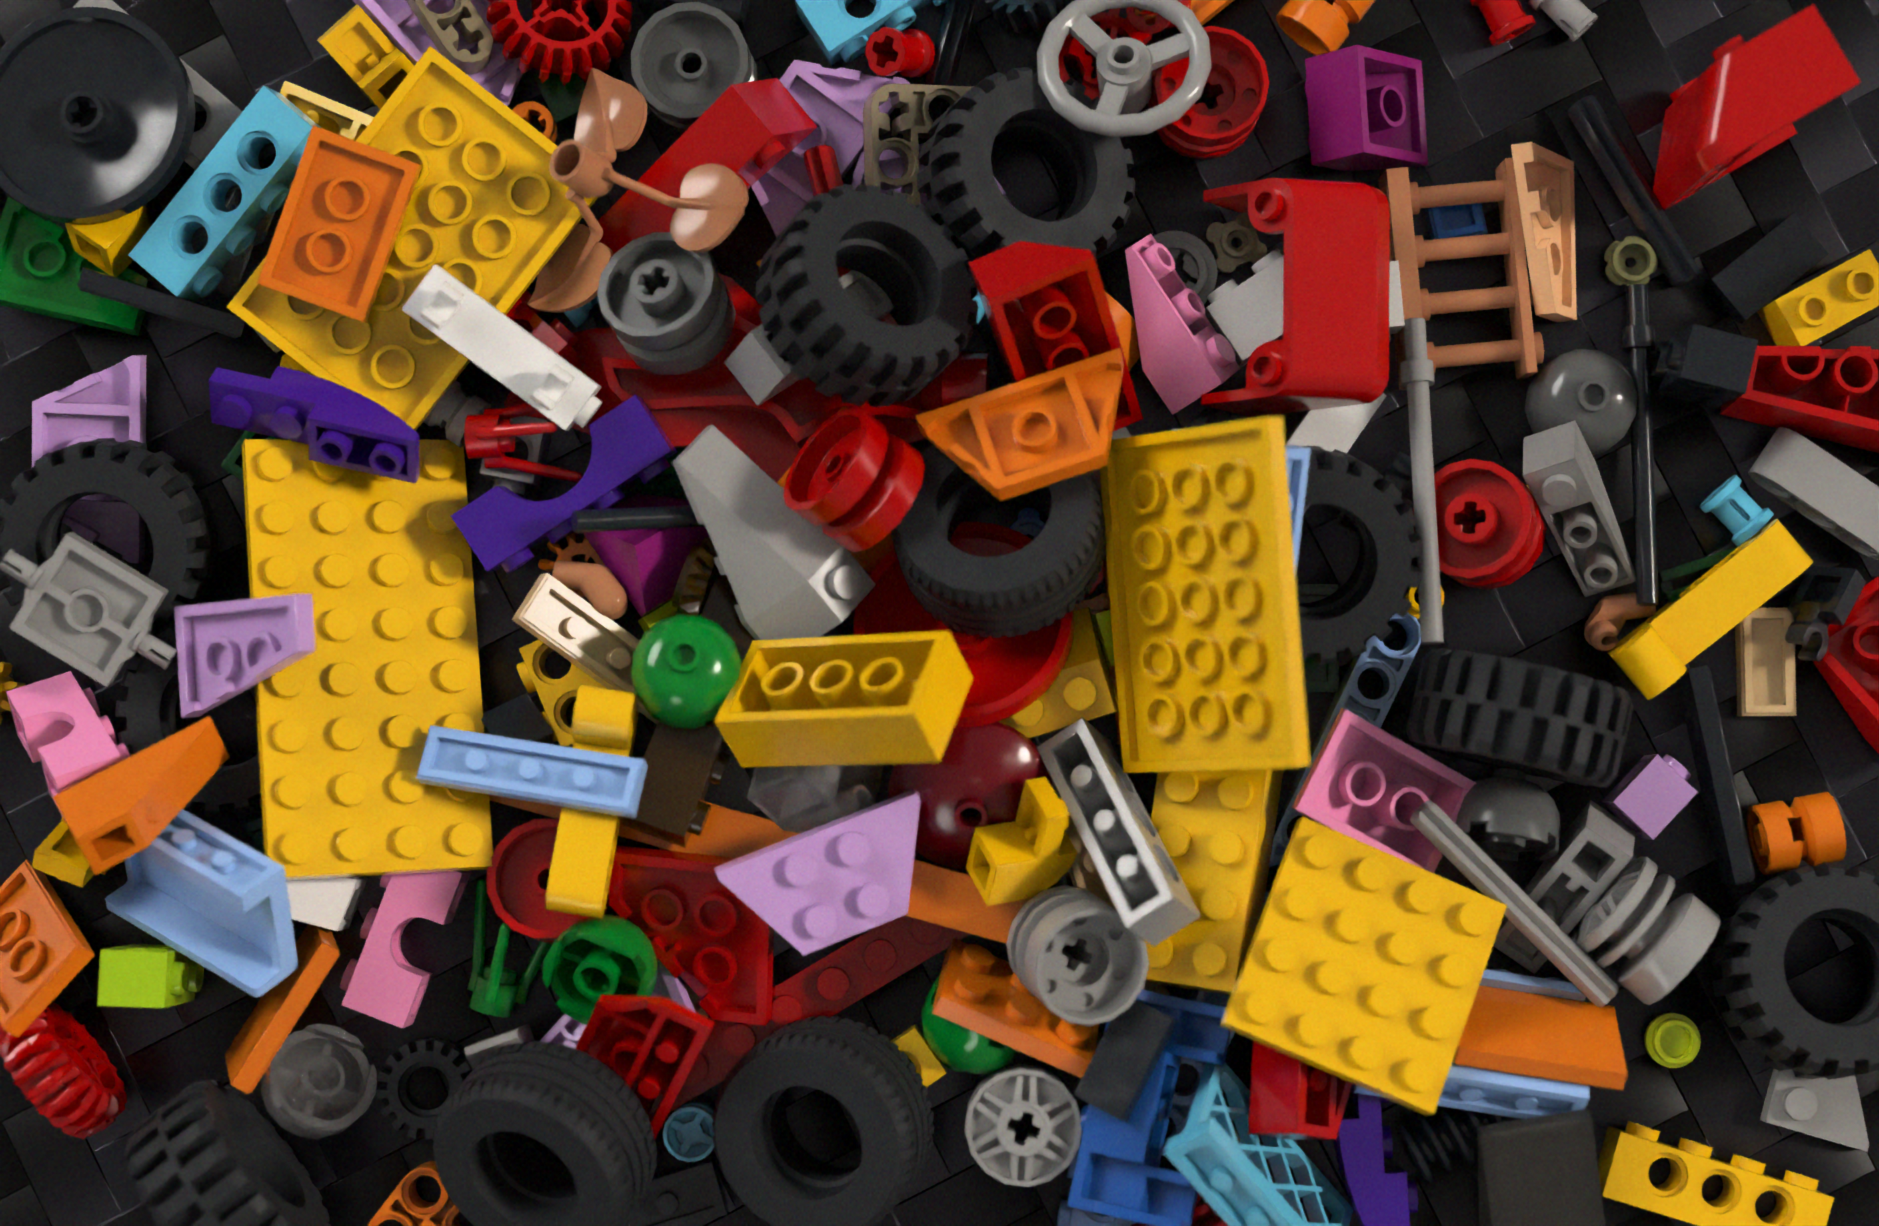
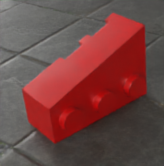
M1253 1040L1248 1134L1287 1140H1336L1352 1083Z

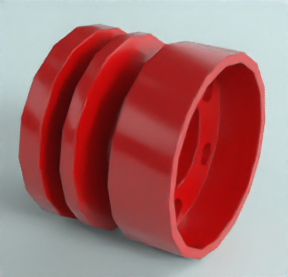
M1216 26L1203 27L1209 37L1212 68L1202 93L1206 98H1216L1213 108L1208 110L1205 103H1194L1179 120L1155 130L1163 143L1180 155L1201 160L1226 156L1245 142L1254 129L1265 106L1269 88L1266 63L1255 45L1234 30ZM1189 57L1156 69L1153 79V93L1148 102V109L1164 103L1183 84L1190 66Z

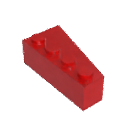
M778 78L731 84L637 182L671 197L680 198L682 180L688 171L699 165L719 164L740 176L748 191L755 182L817 128V125ZM628 190L598 220L603 229V236L600 242L608 246L613 251V254H615L634 239L654 232H670L671 219L677 208L668 207Z
M1757 346L1746 393L1722 405L1720 414L1774 428L1784 427L1799 434L1879 453V349H1871V346H1849L1847 349H1821L1820 346Z

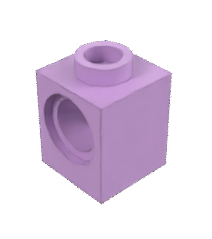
M1658 754L1644 755L1607 794L1601 803L1618 819L1636 830V836L1639 839L1654 840L1698 792L1687 782L1691 774L1681 763L1668 754L1663 758Z

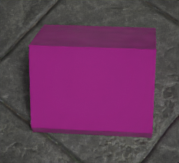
M637 493L610 509L687 506L690 503L687 499ZM706 527L582 532L605 566L612 571L620 582L628 599L641 617L673 599L680 573L690 550L694 545L700 546L705 537L710 538Z

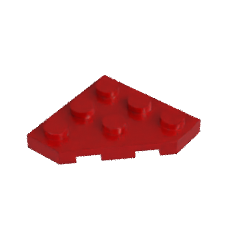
M616 845L609 885V905L620 917L628 918L643 931L651 941L659 961L675 978L680 975L700 998L698 1004L713 1020L766 1026L772 1017L774 929L721 883L714 870L715 867L737 858Z

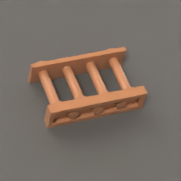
M1505 158L1495 169L1496 180L1418 187L1417 182H1409L1408 167L1386 169L1379 178V190L1386 195L1390 207L1389 261L1399 262L1404 320L1424 318L1425 321H1429L1430 316L1435 314L1509 308L1512 340L1434 347L1432 341L1427 342V357L1433 361L1434 374L1436 368L1514 361L1516 380L1528 379L1537 373V364L1543 363L1544 345L1540 332L1533 331L1525 242L1513 158ZM1498 202L1501 233L1424 240L1422 235H1415L1413 215L1419 214L1421 208ZM1504 255L1507 286L1429 293L1427 288L1420 289L1418 268L1424 267L1427 261ZM1403 327L1398 333L1394 334L1399 391L1407 390V388L1401 386L1400 363L1406 361Z

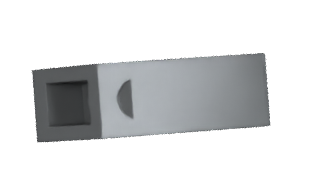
M1574 420L1524 437L1523 477L1584 596L1587 597L1636 582L1635 570L1596 461L1576 421Z

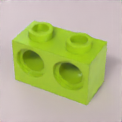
M128 944L100 949L97 1006L167 1008L194 1001L195 992H199L202 988L204 967L168 945Z

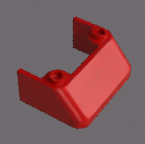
M1814 4L1747 43L1742 35H1739L1723 44L1711 53L1716 61L1698 78L1686 83L1669 95L1673 103L1665 110L1653 185V193L1663 210L1674 206L1798 133L1792 124L1793 122L1861 83Z
M1268 178L1203 190V201L1238 213L1247 212L1251 224L1257 230L1271 235L1284 233L1283 340L1263 343L1252 352L1246 367V389L1201 394V405L1249 417L1367 404L1380 397L1389 379L1390 207L1386 195L1381 190L1364 183L1289 178Z

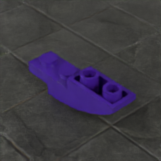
M277 366L270 379L218 367L209 379L211 421L214 424L308 444L309 460L415 484L419 478V434L398 416L353 390L314 375Z
M1352 1083V1113L1343 1114L1337 1139L1333 1140L1339 1172L1350 1205L1360 1226H1410L1409 1213L1418 1212L1416 1182L1414 1179L1407 1180V1172L1400 1166H1384V1159H1391L1393 1155L1391 1129L1389 1125H1382L1381 1104L1389 1103V1099L1354 1093V1084Z

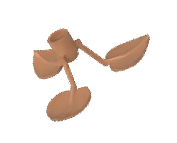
M592 68L581 99L574 139L562 142L554 150L549 163L551 176L569 187L566 198L576 205L589 227L584 224H577L537 275L535 290L527 304L539 311L566 312L580 308L597 297L601 273L614 254L608 246L599 242L603 236V229L585 202V197H602L611 190L615 183L668 207L677 208L670 223L672 238L681 248L689 252L698 253L711 250L719 245L742 218L744 207L748 203V191L744 181L725 166L719 164L699 165L688 171L684 176L680 188V198H675L615 172L612 169L611 163L616 160V152L626 151L633 147L643 132L648 113L647 103L643 94L631 84Z

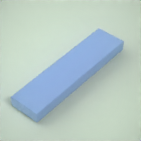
M430 725L416 778L422 784L636 818L648 764L644 759Z

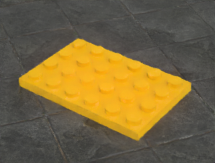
M431 46L425 51L356 140L422 166L367 323L257 284L266 257L227 306L229 310L314 376L334 382L369 398L398 416L415 431L471 361L402 310L435 264L442 267L507 315L583 217L576 205L566 198L569 187L555 180L550 174V159L558 146ZM585 197L584 200L590 208L598 197Z
M1261 417L1112 439L1108 465L1099 469L1102 508L1105 519V546L1123 773L1310 766L1283 417Z

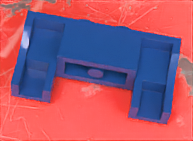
M1142 989L1136 998L1137 1000L1177 1020L1178 1023L1128 1123L1117 1119L1090 1103L1089 1106L1083 1107L1080 1113L1082 1120L1080 1123L1082 1129L1081 1143L1067 1206L1152 1226H1191L1198 1191L1182 1173L1159 1168L1181 1059L1224 1067L1231 1030L1219 1026L1226 1007ZM1111 1020L1106 1021V1026H1105L1104 1034H1105V1032H1106V1030H1107V1028H1108V1026H1109Z

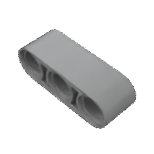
M1778 427L1749 470V477L1760 487L1854 550L1867 557L1879 560V486L1799 433L1784 427Z

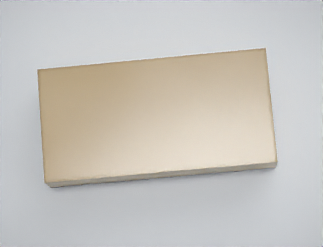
M1757 608L1735 626L1737 717L1797 716L1795 644L1787 643L1785 640L1787 629L1794 622V616L1788 608Z

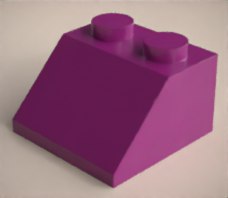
M1360 45L1346 47L1305 59V94L1308 99L1310 132L1308 145L1311 151L1312 165L1341 171L1402 167L1415 168L1428 165L1422 60Z

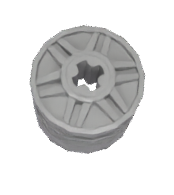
M1641 856L1632 861L1617 875L1578 922L1571 939L1585 953L1595 949L1592 960L1602 968L1624 955L1616 972V981L1643 1004L1650 1005L1669 993L1704 955L1719 929L1720 916L1691 893H1685L1666 905L1675 887V879L1669 874H1661L1655 878L1657 865L1648 857Z
M1063 885L1043 890L1025 902L1011 922L1006 944L1011 969L1025 988L1035 995L1050 1011L1067 1022L1093 1025L1112 1020L1133 1004L1144 987L1149 966L1144 939L1126 928L1120 914L1115 909L1084 888ZM1065 944L1073 946L1071 950L1064 949L1063 947Z
M1016 1060L991 1074H985L978 1080L967 1101L965 1134L971 1155L985 1173L1004 1184L1030 1187L1051 1181L1070 1165L1080 1147L1082 1131L1080 1123L1082 1120L1072 1090L1058 1073L1041 1063ZM1023 1112L1031 1113L1033 1125L1038 1127L1036 1133L1027 1131L1023 1139L1016 1138L1014 1127L1008 1124L1010 1119L1020 1120Z

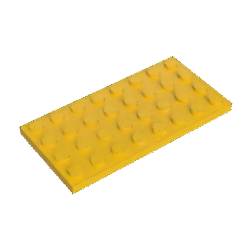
M245 439L242 444L250 599L291 594H312L316 650L255 685L265 856L284 866L286 880L487 869L488 866H492L491 857L493 855L489 794L422 784L416 778L430 725L484 734V725L481 721V718H483L471 546L451 517V515L468 505L464 445L460 448L450 440H419V478L415 484L309 460L308 444L289 439Z

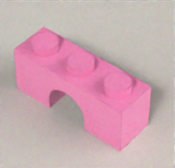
M71 671L6 692L17 735L33 763L41 761L48 790L52 798L54 795L130 757L124 743L117 745L115 732L108 716L100 717L99 707L91 688L82 690Z
M464 870L381 876L380 887L386 890L379 909L372 907L363 922L360 938L365 939L366 942L359 960L352 958L343 974L340 989L346 991V994L342 1001V1006L402 1029L413 1025L433 973L417 968L406 960L400 945L402 932L406 925L417 917L425 918L441 925L452 923L472 872Z

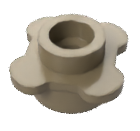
M1247 212L1240 213L1236 220L1225 224L1214 222L1206 231L1207 241L1214 244L1217 268L1223 273H1232L1236 267L1244 266L1248 262L1255 264L1267 254V247L1259 241L1255 227L1251 224ZM1234 238H1238L1242 244L1240 247L1235 248L1232 246L1231 241Z

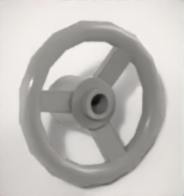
M1074 0L1048 24L1036 54L1038 83L1054 111L1079 129L1109 137L1145 135L1179 120L1201 97L1212 68L1209 37L1194 12L1178 0ZM1135 7L1158 13L1177 26L1180 34L1149 46L1144 45L1139 40L1128 37L1112 40L1089 17L1107 9ZM1069 34L1077 39L1096 58L1100 96L1096 110L1089 109L1072 97L1060 78L1058 56ZM1189 57L1190 66L1183 84L1164 103L1138 113L1152 97V71Z

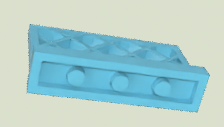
M1205 1063L1183 1132L1168 1139L1164 1154L1228 1226H1350L1353 1208L1294 1140L1261 1136L1264 1145L1261 1146L1257 1135L1248 1134L1250 1090L1226 1063H1224V1067ZM1220 1087L1225 1092L1230 1107L1226 1106ZM1231 1120L1235 1121L1242 1144H1238ZM1265 1159L1269 1160L1276 1183L1272 1182ZM1289 1166L1293 1169L1298 1185L1294 1183ZM1299 1197L1303 1199L1310 1222L1306 1220ZM1323 1205L1332 1214L1330 1223L1328 1222Z

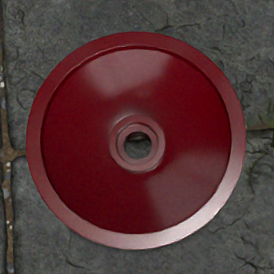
M997 721L977 727H954L940 762L895 763L889 779L888 799L915 789L920 798L915 851L935 863L966 870L965 867L974 829L1015 821L1025 780L1046 777L1052 788L1053 781L1035 744L1018 730ZM972 807L979 810L980 813L977 816L968 817L962 814V811Z

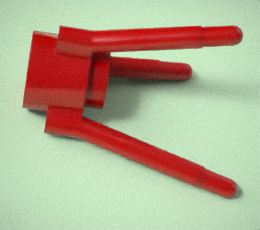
M526 402L505 408L484 409L483 415H467L464 428L467 456L470 459L484 458L486 469L506 468L578 483L583 477L581 473L505 456V452H514L515 436L553 433L558 428L554 422L514 424L512 418L540 412Z

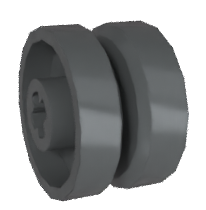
M701 2L675 3L654 13L638 31L631 50L632 77L638 90L645 97L649 109L667 128L683 134L731 84L757 81V65L738 24L721 9Z
M654 232L632 240L612 256L601 273L597 291L601 313L612 330L617 334V338L627 354L641 368L656 374L680 375L704 366L718 355L732 335L736 316L733 300L727 286L718 275L717 268L710 255L706 251L695 253L681 248L672 238L671 232Z

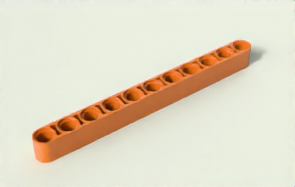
M489 795V800L560 819L562 806ZM704 801V803L711 805L707 822L700 837L694 834L690 835L686 848L623 825L622 817L618 836L675 852L740 858L808 830ZM914 859L908 914L905 916L1007 944L1011 922L1023 904L1034 896L1019 901L987 906L969 874Z

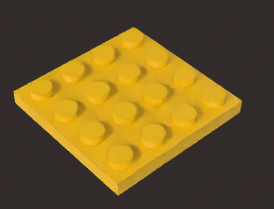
M1302 816L1296 821L1219 1026L1424 1115L1434 1114L1507 905Z

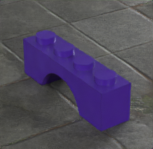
M632 396L589 425L592 440L590 462L581 480L567 493L547 501H533L516 494L506 486H495L451 515L486 571H496L502 567L506 574L511 573L534 557L530 548L548 537L550 542L555 544L573 533L572 512L574 510H590L593 507L594 509H609L626 497L621 489L638 477L643 484H646L671 468L667 458L677 453L642 397Z

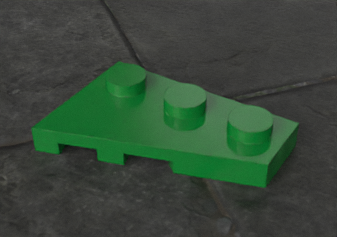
M8 196L0 219V305L139 336L146 311L79 290L77 283L82 267L107 273L74 251L69 234L65 229L49 220H44ZM128 267L117 276L118 278L153 288L148 279Z

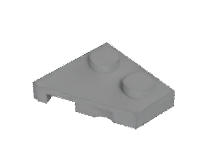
M1773 1068L1760 1121L1862 1151H1868L1869 1140L1855 1076L1829 1080L1827 1078L1806 1079L1795 1077L1791 1069L1778 1071Z

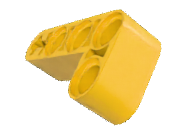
M1775 519L1679 594L1681 597L1679 600L1665 604L1656 611L1655 615L1646 619L1619 641L1615 648L1609 650L1608 654L1647 700L1652 699L1667 689L1687 671L1686 664L1802 574L1813 563V560L1778 519Z
M580 685L573 715V748L632 757L639 716L637 694ZM562 807L547 886L546 910L603 918L622 816Z

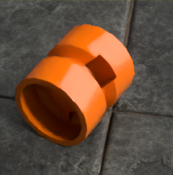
M1288 0L1276 15V21L1291 40L1307 52L1318 56L1338 50L1349 36L1347 24L1359 23L1376 0Z
M1829 792L1795 797L1791 807H1788L1783 800L1752 805L1747 810L1746 825L1749 844L1754 860L1763 875L1797 869L1801 860H1804L1809 866H1817L1822 863L1843 861L1846 855V834L1843 819L1837 803Z

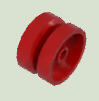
M856 406L846 408L827 419L808 438L795 457L786 477L783 492L785 504L806 521L815 526L821 525L824 534L852 553L867 550L883 540L905 516L921 487L925 464L919 451L903 439L893 434L887 435L885 426L866 411Z
M1467 459L1447 464L1436 472L1434 480L1440 571L1463 586L1484 590L1510 585L1529 572L1543 551L1547 530L1545 518L1529 487L1521 482L1513 473L1491 461ZM1485 519V522L1476 524L1479 520Z
M559 818L534 819L513 828L496 846L491 857L492 866L487 867V893L495 913L512 930L546 944H553L566 929L579 920L590 917L550 911L545 908L547 893L545 882L550 875ZM608 890L604 914L610 915L613 908L609 905Z

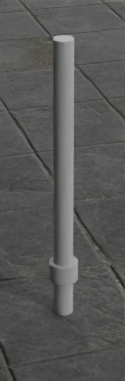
M1409 318L1404 320L1406 361L1400 363L1401 386L1407 388L1413 505L1414 516L1417 521L1415 524V534L1422 539L1423 555L1416 557L1417 568L1422 571L1418 587L1421 644L1438 645L1443 644L1444 639L1429 386L1435 383L1433 361L1427 357L1425 319Z

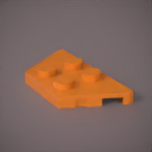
M1120 348L917 415L916 419L920 432L999 501L1107 466L1124 370L1122 353Z

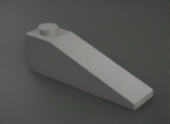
M714 425L707 426L672 462L698 523L705 525L718 555L713 559L720 575L726 574L738 604L734 605L740 622L755 640L820 637L842 623L876 585L847 549L823 533L821 525H813L788 508L784 500V490Z

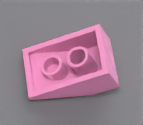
M1341 708L1292 808L1310 820L1434 873L1443 854L1411 823V815L1421 804L1429 800L1435 803L1456 824L1464 797L1476 783L1356 714Z

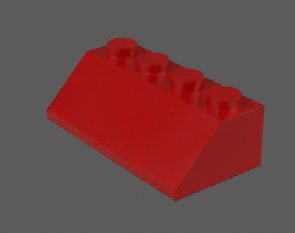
M1019 241L969 262L1010 384L1120 348L1124 370L1113 432L1143 419L1095 258L1090 250Z

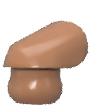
M556 561L552 577L569 589L581 590L598 613L607 616L611 620L618 619L625 614L628 608L627 594L607 566L595 563Z
M1636 592L1605 596L1599 600L1585 622V639L1589 645H1592L1598 651L1612 650L1619 643L1616 637L1626 620L1652 617L1656 614V605L1637 606Z

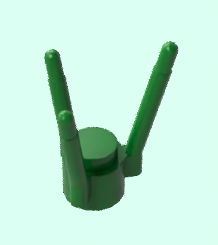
M479 879L476 886L472 972L467 987L468 990L473 991L469 1007L483 1014L508 1018L512 1016L515 1003H526L530 985L552 944L540 941L519 982H516L517 972L504 967L511 928L506 923H503L500 926L492 964L485 965L484 968L487 881Z

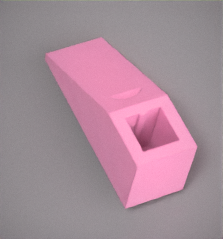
M1149 234L1127 248L1125 254L1142 370L1173 415L1199 399L1201 394H1206L1225 382L1241 368L1235 361V352L1230 342L1223 335L1217 334L1206 317L1205 306L1201 298L1195 291L1186 287L1176 272L1175 261L1169 250L1163 244L1156 242L1152 234Z

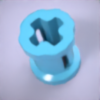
M1735 474L1714 490L1699 507L1705 513L1712 512L1733 534L1732 542L1738 547L1756 534L1771 519L1774 513L1768 507L1762 509L1740 487L1742 480Z

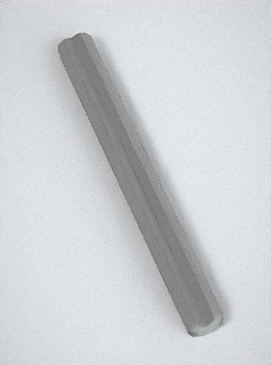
M1428 800L1414 811L1410 818L1411 823L1484 896L1507 905L1504 916L1597 1007H1603L1615 997L1618 992V985L1435 803Z

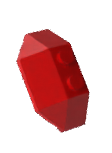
M601 995L575 1049L604 1063L625 1081L639 1098L647 1113L655 1139L715 1022L665 997Z

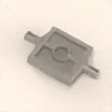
M71 531L65 535L52 558L41 566H37L17 554L13 549L8 551L3 558L5 561L0 563V571H4L27 585L23 605L9 629L102 685L108 687L112 684L125 661L137 652L161 666L164 670L170 665L173 660L172 658L175 657L177 653L176 648H172L149 634L153 616L169 590Z

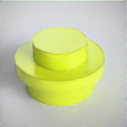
M1665 1013L1657 1016L1650 1022L1645 1031L1644 1044L1647 1053L1656 1063L1668 1068H1680L1688 1065L1695 1059L1700 1050L1701 1037L1697 1026L1688 1017L1677 1013Z

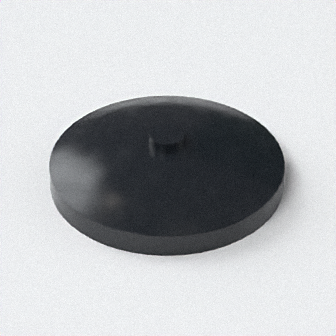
M69 8L50 13L33 21L17 32L0 49V186L19 203L41 216L64 223H101L120 218L141 208L155 198L176 175L186 157L193 137L195 125L194 93L188 73L178 55L148 25L133 16L108 8Z

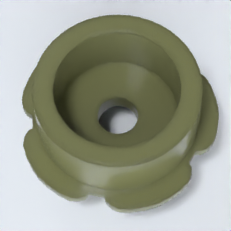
M1627 236L1622 242L1614 241L1607 248L1604 255L1608 265L1605 268L1606 275L1611 282L1618 286L1622 284L1626 286L1634 284L1645 285L1650 280L1649 275L1657 269L1656 253L1651 245L1640 237ZM1627 258L1634 260V267L1626 266L1625 261Z

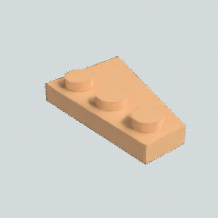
M1533 142L1511 144L1530 275L1529 291L1531 304L1534 307L1535 315L1554 322L1577 320L1574 161Z

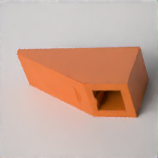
M209 716L54 795L53 798L96 875L148 848L225 763L229 755Z

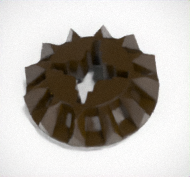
M708 537L704 538L700 546L694 545L683 565L672 600V606L677 608L676 615H700L705 606L718 571L713 559L718 555L711 539Z

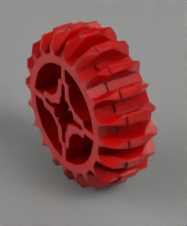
M488 0L490 6L487 7L486 19L488 24L492 25L491 35L493 37V44H504L502 54L505 61L520 57L519 69L521 74L526 73L532 67L539 69V78L542 83L549 78L550 73L559 74V79L565 86L570 82L572 73H576L586 83L592 68L605 72L610 66L611 58L617 60L622 55L624 49L623 42L629 39L632 29L629 20L632 17L633 7L631 5L632 2L627 0H530L532 2L531 9L533 10L532 19L528 22L524 21L518 10L517 3L520 0ZM592 4L597 9L602 22L597 31H594L588 25L589 17L586 15L587 8Z
M51 1002L18 1038L4 1031L0 1025V1056L5 1060L4 1068L11 1073L14 1078L13 1084L20 1087L25 1094V1099L31 1101L37 1108L38 1113L45 1115L52 1126L61 1128L65 1134L72 1137L85 1139L98 1133L100 1130L106 1129L125 1110L127 1097L124 1091V1082L117 1076V1068L112 1065L105 1051L102 1050L96 1039L88 1033L84 1024L78 1023L71 1012L64 1011L59 1004Z

